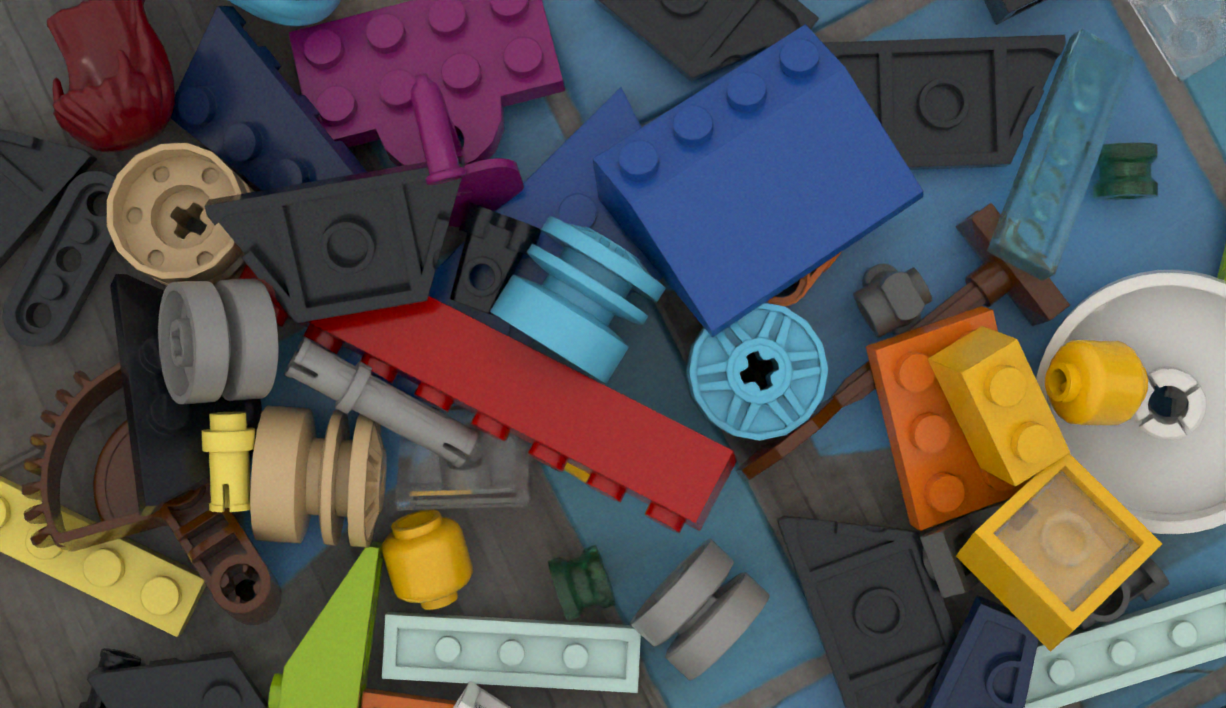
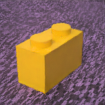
M981 326L928 358L929 364L982 470L1016 487L1071 453L1016 338Z

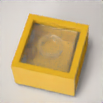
M1069 453L1034 475L971 535L956 557L1051 652L1138 569L1162 543Z

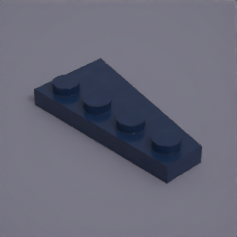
M217 6L175 94L171 119L261 190L367 172L343 141L335 142L317 120L320 113L305 95H297L278 72L282 66L267 47L257 46L243 28L246 21L233 6Z
M977 595L923 708H1024L1039 640L1007 607Z

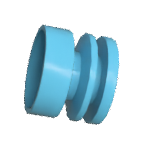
M549 216L541 231L564 247L560 256L556 257L544 249L531 244L527 253L537 265L548 273L542 285L524 277L512 275L490 312L607 384L629 348L624 340L610 329L608 325L614 316L643 325L648 315L625 300L630 290H633L657 303L666 287L651 276L637 257L610 239L586 226L581 227L568 224Z
M764 303L714 337H711L703 327L689 348L685 375L690 398L707 421L732 436L761 441L787 435L809 420L824 397L828 366L823 343L808 321L785 306ZM754 352L755 357L759 361L770 359L773 364L774 370L765 375L768 386L761 390L756 382L744 383L740 376V372L748 367L746 356Z

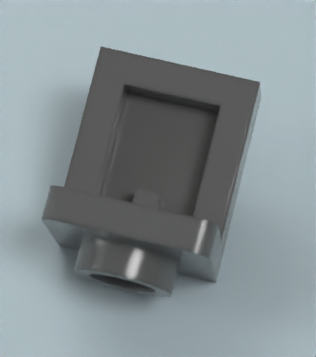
M1004 503L984 507L941 523L920 537L924 547L923 561L929 576L936 580L942 598L966 593L980 582L956 555L971 535L1001 508Z

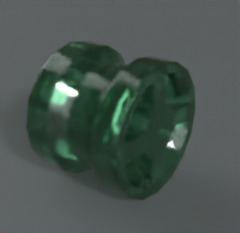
M1114 143L1093 147V161L1099 166L1100 178L1093 185V198L1097 200H1137L1158 197V182L1152 178L1151 165L1158 159V145L1153 143Z
M596 544L584 548L581 556L574 559L566 560L562 557L548 560L554 587L567 621L579 618L585 608L594 605L604 609L616 605L609 577Z

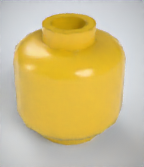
M1072 340L1061 346L1052 358L1045 375V389L1057 415L1069 424L1120 425L1130 420L1144 401L1148 391V376L1135 351L1123 342Z
M433 509L417 511L393 522L391 525L392 532L385 538L381 546V552L396 596L409 603H420L421 607L425 610L439 609L456 601L458 598L457 591L469 582L473 574V566L464 535L457 521L441 517L440 512Z

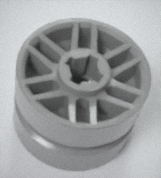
M254 278L220 280L215 286L210 281L171 282L167 285L159 310L158 342L163 377L172 399L178 404L215 402L221 396L228 401L265 398L273 387L277 372L278 331L273 304L264 284Z
M711 538L703 542L676 567L645 601L630 622V625L653 647L664 643L677 632L678 635L667 649L665 658L689 681L705 672L738 640L762 611L770 596L746 572L736 575L723 587H720L728 576L734 560Z

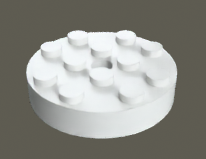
M1154 270L1133 274L1111 282L1085 298L1063 320L1045 350L1036 377L1071 452L1070 454L1151 533H1194L1226 524V281L1194 271ZM1072 340L1120 341L1135 351L1147 372L1148 391L1141 406L1130 420L1120 425H1075L1067 423L1057 415L1046 393L1045 375L1052 358L1061 346ZM1158 385L1159 388L1174 386L1183 392L1186 391L1188 402L1185 409L1180 414L1172 417H1164L1157 414L1149 404V398L1155 391V386Z

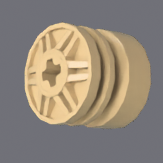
M189 143L159 144L135 155L117 174L107 198V228L116 250L135 269L152 277L161 284L167 286L171 282L210 281L215 286L220 280L239 279L247 264L242 259L244 252L220 223L216 225L212 223L206 215L204 206L209 199L255 191L211 151ZM191 217L196 220H202L207 225L201 235L191 232L186 228V224Z
M266 406L259 420L252 460L250 512L254 539L266 542L301 544L309 527L311 515L319 516L323 543L325 545L337 546L341 537L344 517H347L350 546L369 548L373 539L376 521L383 509L386 488L387 455L381 437V425L359 414L353 440H350L348 413L345 414L340 410H334L327 426L325 438H317L313 412L309 408Z

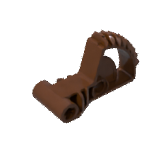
M120 362L93 380L81 370L75 372L73 378L82 390L75 397L67 390H57L55 397L66 407L60 416L53 411L45 410L40 417L44 423L53 429L51 435L47 436L38 433L33 434L30 438V443L34 447L45 452L44 457H32L24 461V469L29 473L41 476V481L22 485V495L30 499L42 500V504L30 507L24 511V519L30 524L47 523L46 527L36 531L31 536L32 544L37 548H47L56 545L62 550L74 552L161 526H169L209 588L214 600L236 621L245 625H259L269 621L277 613L281 604V589L278 581L234 513L230 512L229 508H225L224 512L209 511V503H211L210 482L194 491L191 489L184 496L169 500L163 504L160 510L151 515H139L127 420L111 434L103 446L95 467L93 493L96 510L101 522L66 532L60 506V479L68 449L75 434L92 411L106 398L123 387ZM250 579L254 584L253 589L256 596L247 602L240 598L241 589L239 585L243 581Z

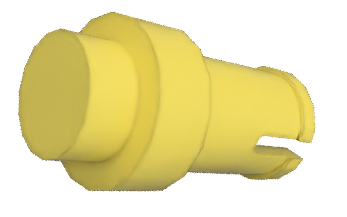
M246 412L210 413V429L202 430V451L209 452L211 495L209 511L224 512L225 508H229L230 512L250 510L249 451L254 450L255 428L247 427Z

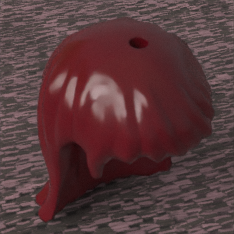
M145 0L82 1L77 6L57 11L47 19V27L50 29L65 59L69 77V90L66 94L63 92L60 80L57 77L53 80V114L60 127L68 132L71 137L82 145L96 151L122 152L137 148L159 136L171 119L175 101L173 74L165 48L146 16L144 9Z

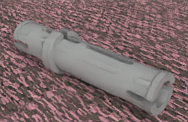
M306 337L298 345L299 351H295L284 372L285 376L288 378L292 377L335 400V408L345 414L349 413L352 409L452 462V465L458 468L464 464L466 457L463 456V453L470 455L478 438L479 431L458 422L371 375L372 367L361 361L354 366L315 345Z

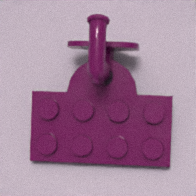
M411 0L288 32L301 93L318 110L320 115L317 120L335 142L343 141L347 147H352L380 139L389 159L398 167L426 162L429 176L425 179L427 185H437L462 178L448 226H461L469 202L496 211L524 189L521 174L515 161L505 158H490L496 152L505 130L504 107L565 91L542 0ZM458 136H460L464 140L463 147L461 146ZM463 155L465 168L459 166L457 156Z

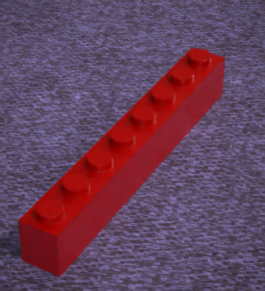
M246 265L239 279L256 278L264 284L273 304L276 323L278 326L283 327L286 319L292 318L276 300L275 291L272 286L265 280L259 279L250 267ZM428 296L427 301L300 322L301 325L307 327L303 337L310 339L315 345L334 355L338 354L342 346L362 356L361 362L372 367V375L390 384L393 383L397 374L418 385L414 392L416 397L441 411L448 413L453 403L475 414L470 423L472 426L501 442H505L511 433L531 443L532 446L527 454L559 472H563L567 463L590 474L585 484L614 501L621 503L625 493L649 505L644 513L646 517L676 533L681 532L684 524L698 531L701 530L737 462L733 450Z

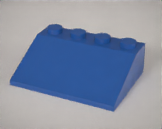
M806 24L593 158L598 199L711 337H714L923 198L924 192L846 67Z

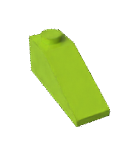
M373 541L369 548L365 547L285 664L283 674H274L270 686L268 708H361L363 691L367 688L384 564L381 552L383 542Z

